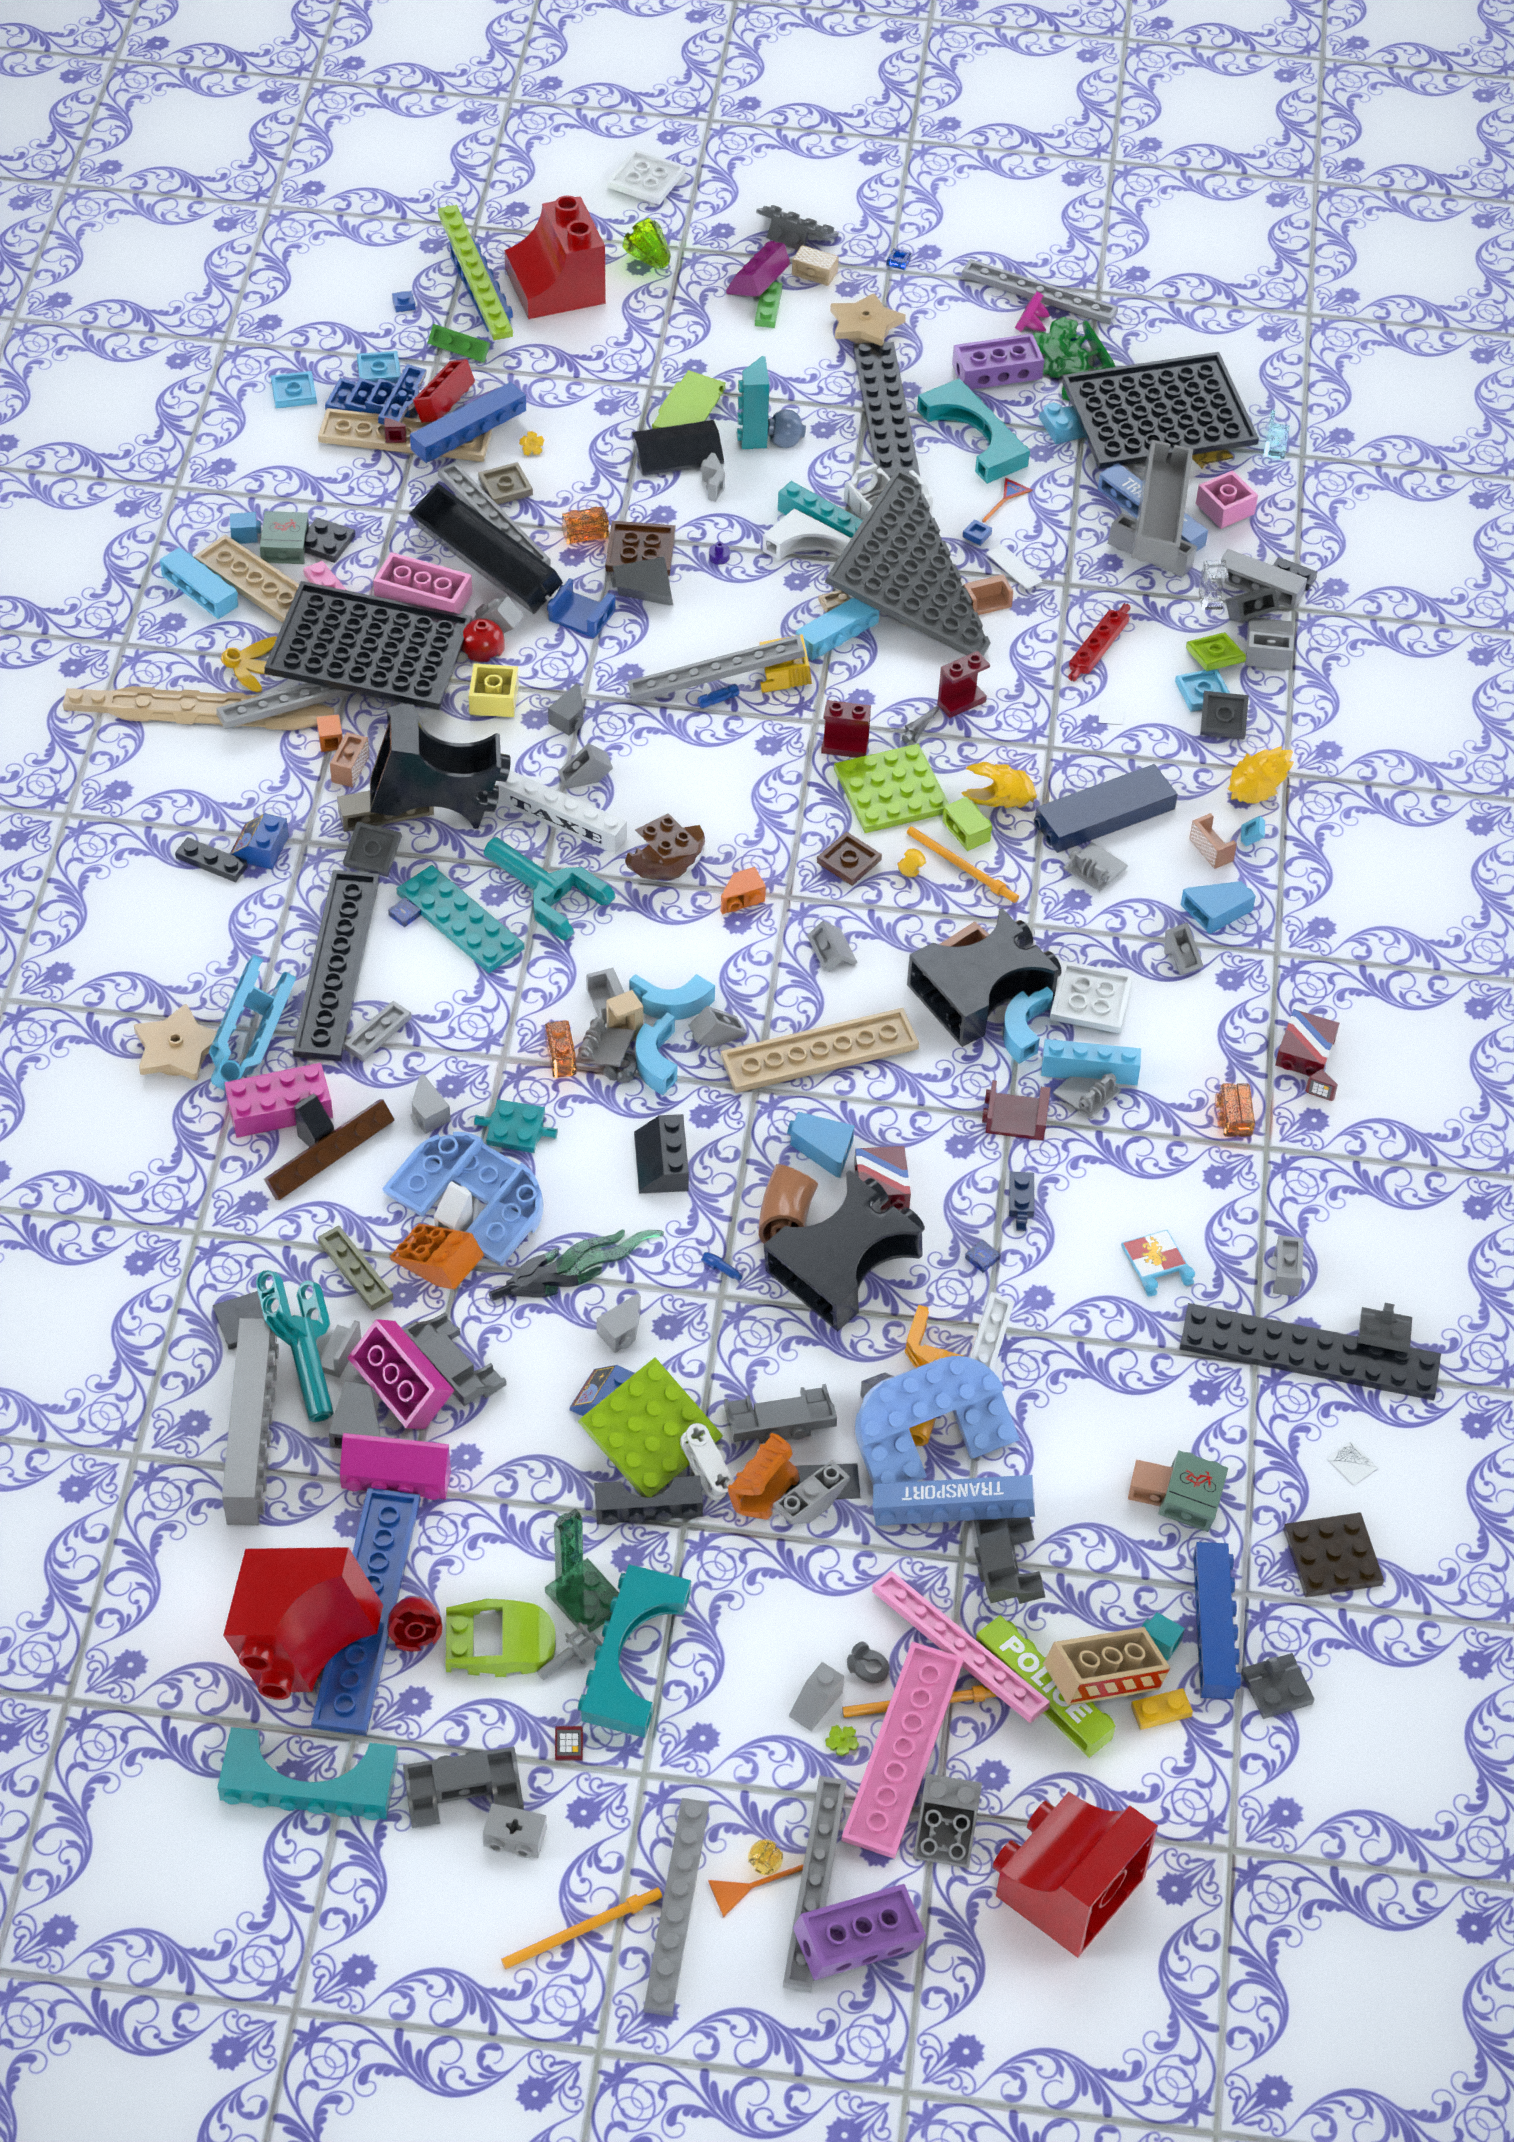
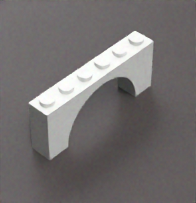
M793 509L763 535V552L778 560L791 553L803 550H822L840 556L851 538Z

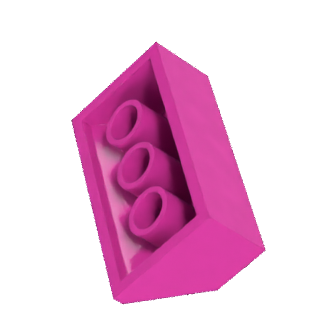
M343 1433L340 1462V1483L342 1489L355 1492L375 1488L419 1494L420 1497L430 1500L446 1499L451 1475L449 1444Z

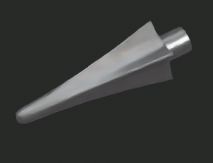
M935 706L920 718L905 725V734L902 736L903 742L909 743L912 740L916 744L928 723L939 711V707Z

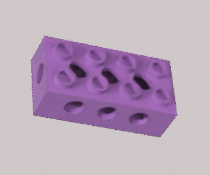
M1031 333L954 345L952 365L957 377L965 385H968L970 390L1042 379L1044 358Z
M905 1883L803 1913L793 1926L814 1981L917 1950L926 1938V1933Z

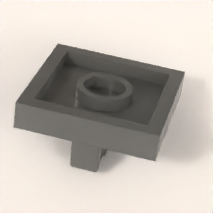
M1204 691L1200 735L1245 739L1249 695Z
M357 821L342 862L343 865L388 877L402 839L401 832Z
M1386 1302L1384 1303L1383 1311L1362 1307L1357 1343L1408 1353L1411 1343L1413 1317L1394 1313L1395 1304Z
M1293 1653L1272 1657L1266 1661L1242 1668L1241 1674L1263 1719L1314 1703L1315 1698Z

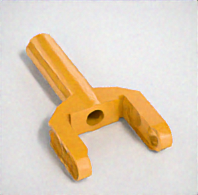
M922 1305L917 1307L905 1346V1354L913 1366L917 1368L940 1358L964 1356L925 1344L920 1346L929 1315V1307ZM936 1418L909 1428L916 1446L928 1444Z

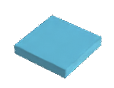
M398 351L356 354L359 378L377 383L379 378L397 383L401 376Z
M312 371L270 376L275 408L317 404Z
M1218 669L1202 670L1175 677V683L1190 712L1202 710L1204 691L1230 693Z

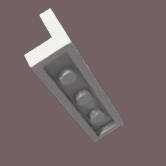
M993 1292L988 1296L969 1358L980 1361L992 1371L994 1370L1015 1303Z

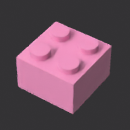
M1232 470L1198 486L1196 505L1222 529L1254 515L1258 495Z

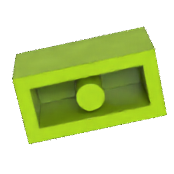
M967 796L944 806L942 822L967 851L990 842L993 829L992 824L988 818L983 816L978 806L972 803Z

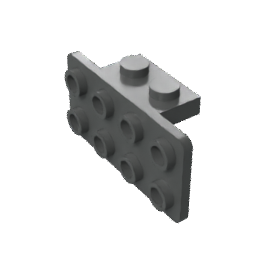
M771 205V207L763 206V208L756 209L757 214L772 219L766 238L775 242L785 243L786 246L797 250L802 245L806 246L809 233L822 238L838 237L839 232L834 231L835 227L827 224H823V226L818 225L814 219L806 218L805 220L799 218L800 214L791 211L788 213L783 212V208L776 205Z

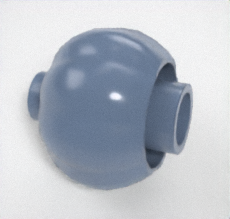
M780 410L773 415L772 419H768V435H770L771 442L779 447H793L801 437H805L806 425H802L800 416L793 410Z

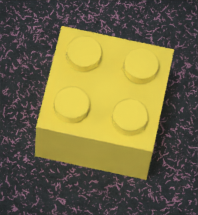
M473 664L469 690V714L514 717L519 687L518 666Z

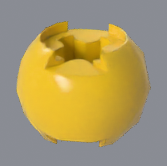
M913 848L908 849L904 853L905 858H902L897 863L898 870L902 875L909 878L916 877L920 872L918 870L919 867L926 864L923 853Z

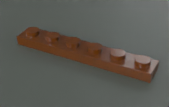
M383 1099L377 1100L264 1178L275 1200H281L395 1121Z

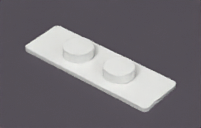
M1003 544L986 552V555L1026 590L1043 581L1042 578Z

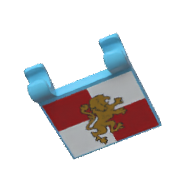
M1168 1230L1121 1243V1247L1142 1281L1147 1296L1157 1295L1156 1288H1158V1282L1155 1278L1179 1271L1185 1286L1194 1284L1193 1277H1195V1271L1185 1261Z

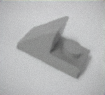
M1188 922L1165 931L1164 953L1165 955L1172 953L1180 975L1204 967Z

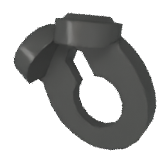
M626 1053L623 1059L628 1060L630 1065L618 1074V1067L606 1066L603 1069L604 1075L609 1080H617L619 1083L630 1082L633 1080L637 1070L635 1057Z
M865 1641L857 1643L852 1648V1654H849L847 1658L849 1672L855 1673L857 1677L869 1683L884 1681L890 1670L887 1659L881 1653L871 1650ZM858 1660L877 1661L881 1665V1670L877 1673H871Z

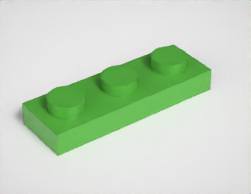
M773 282L760 295L755 326L775 328L783 283Z
M433 324L427 342L430 345L485 363L491 344Z

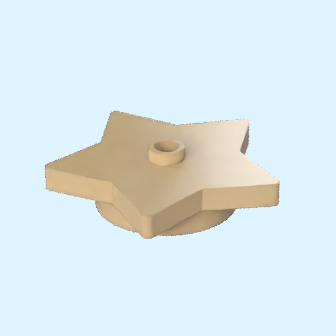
M874 293L856 303L830 304V311L839 322L835 330V339H848L858 344L875 343L883 346L889 330L905 323L906 314L885 308Z
M187 1004L181 1006L164 1021L134 1024L135 1034L145 1048L139 1065L140 1074L146 1075L161 1072L174 1076L183 1075L192 1080H198L201 1064L209 1053L217 1031L199 1025Z

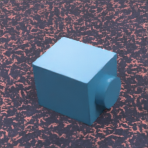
M256 512L230 513L231 539L239 544L258 543V534H262L261 521L256 520Z

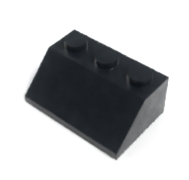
M658 1115L634 1131L639 1194L689 1191L684 1115Z

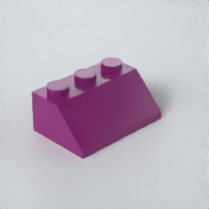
M775 241L765 243L760 251L735 275L726 289V293L759 297L791 264L785 243Z

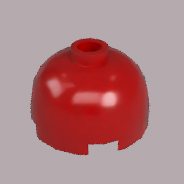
M476 619L468 623L464 628L462 652L464 651L470 660L488 662L491 657L502 655L505 650L503 631L497 623L489 619Z
M410 1596L400 1600L394 1605L388 1615V1636L395 1642V1646L398 1649L407 1652L422 1651L420 1646L428 1645L431 1642L434 1645L442 1635L443 1625L438 1609L432 1602L423 1597Z

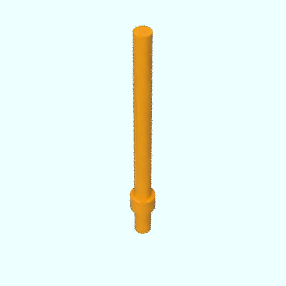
M914 827L908 828L907 834L990 887V891L996 895H1002L1013 903L1018 901L1019 895L1008 889L1006 884L999 879L994 880Z
M977 1685L972 1686L969 1690L954 1691L950 1703L971 1700L974 1703L984 1702L985 1698L998 1696L987 1687ZM891 1700L842 1707L843 1718L887 1712Z
M657 1887L639 1896L637 1894L625 1899L626 1902L502 1958L503 1967L506 1970L628 1913L633 1915L640 1912L644 1906L663 1898L662 1893Z

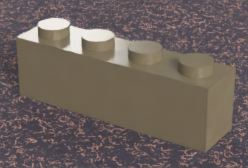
M370 790L337 797L338 813L344 832L354 830L357 821L378 826L434 815V807L415 808L399 816L371 813Z

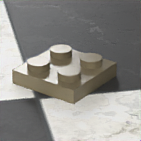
M518 462L478 472V479L485 492L497 505L533 495V488Z

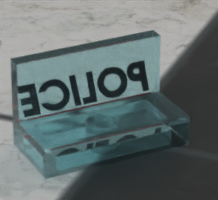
M1271 410L1264 456L1284 459L1290 425L1274 423L1276 410Z

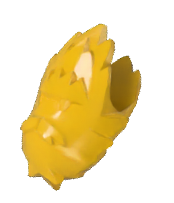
M1282 746L1271 750L1264 749L1253 756L1247 753L1243 760L1239 761L1237 766L1232 769L1230 785L1228 787V790L1232 792L1231 800L1238 799L1239 802L1256 804L1260 801H1267L1268 797L1278 794L1276 788L1285 780L1288 775L1287 772L1293 766L1294 761H1290L1293 751L1282 750Z
M989 762L975 763L966 767V770L972 771L974 774L986 776L993 780V783L987 787L967 789V791L961 792L963 796H967L975 804L987 805L989 807L1004 806V808H1012L1018 806V808H1021L1029 801L1034 802V799L1037 798L1034 784L1029 775L1026 774V771L1014 770L1009 764L994 765Z

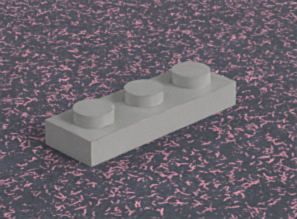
M392 1001L344 1043L345 1050L361 1061H364L412 1018L411 1012L395 1001Z

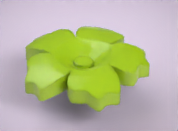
M837 1724L831 1726L829 1737L825 1739L826 1746L831 1751L836 1750V1755L842 1757L849 1754V1750H857L859 1742L857 1737H854L856 1730L853 1729V1726H844L843 1730Z

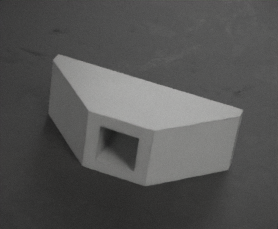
M831 1460L773 1504V1508L790 1524L810 1523L830 1508L850 1480V1476Z

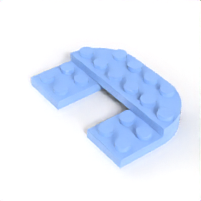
M458 1131L453 1132V1135L440 1137L438 1134L427 1139L410 1154L382 1188L384 1194L424 1217L451 1181L459 1186L466 1187L472 1193V1196L487 1205L465 1232L473 1234L485 1257L502 1267L528 1233L536 1231L542 1219L543 1197L535 1175L523 1163L518 1165L484 1144L482 1138L474 1134Z
M951 1356L934 1360L897 1376L887 1378L870 1389L863 1398L864 1401L859 1413L856 1415L855 1434L872 1484L916 1482L926 1478L925 1470L909 1428L951 1411L954 1413L970 1459L1020 1440L1002 1393L1005 1389L997 1375L978 1360L964 1356Z

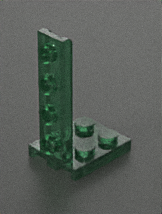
M575 1508L570 1513H564L559 1516L554 1523L556 1580L545 1586V1593L577 1629L579 1628L578 1623L581 1622L583 1625L586 1624L588 1626L586 1629L590 1633L603 1625L605 1621L611 1619L610 1605L613 1597H618L619 1592L588 1558L583 1560L582 1516Z

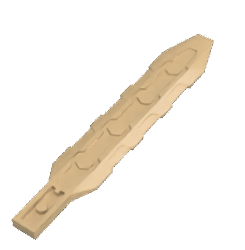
M138 686L113 691L67 688L63 709L65 711L109 713L129 721L148 722L149 720L172 721L177 724L204 723L220 724L223 726L216 715V708L258 696L228 692L226 694L207 693L186 689L182 691L159 690L154 687ZM317 703L238 726L265 727L266 729L289 731L317 726L316 717L334 715V708Z

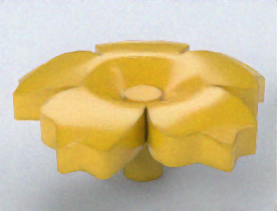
M528 431L527 436L519 439V445L523 446L524 455L529 456L531 452L533 455H540L543 452L541 448L545 441L543 436L537 437V433Z

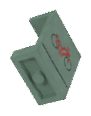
M265 511L260 540L261 559L267 563L305 564L304 543L306 530L309 528L308 512Z
M1178 1450L1171 1465L1173 1470L1158 1515L1208 1532L1216 1517L1228 1467L1222 1466L1215 1461H1208L1197 1457L1193 1453Z

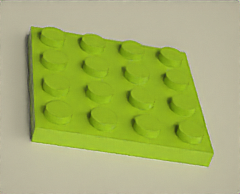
M919 743L834 763V771L864 833L943 815L944 806L949 804Z
M656 1357L578 1420V1423L637 1492L645 1498L653 1497L690 1465L680 1445V1438L689 1426L695 1423L706 1426L714 1443L723 1437V1434Z

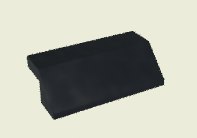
M714 420L632 432V440L637 449L638 467L642 476L701 467L703 460H706L711 452L716 454L720 464L724 463L719 430Z

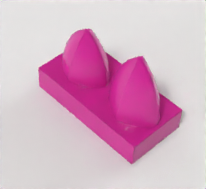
M1038 291L1034 294L1014 328L1021 332L1025 326L1036 331H1046L1045 326L1038 318L1050 316L1047 308L1040 302L1044 296Z

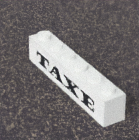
M510 770L506 782L498 781L496 784L499 786L498 803L613 854H616L627 840L626 820Z

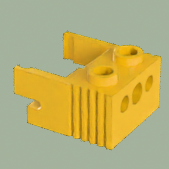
M803 634L800 635L805 657L764 667L767 680L760 682L762 693L812 684ZM782 638L759 642V645L782 640Z

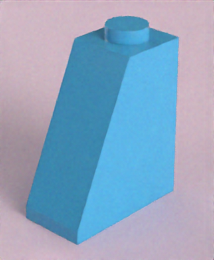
M1242 881L1188 887L1183 889L1180 905L1211 934L1252 912L1256 895Z
M798 1112L795 1121L791 1120L788 1126L787 1134L791 1135L790 1145L835 1177L841 1178L854 1141L855 1126Z

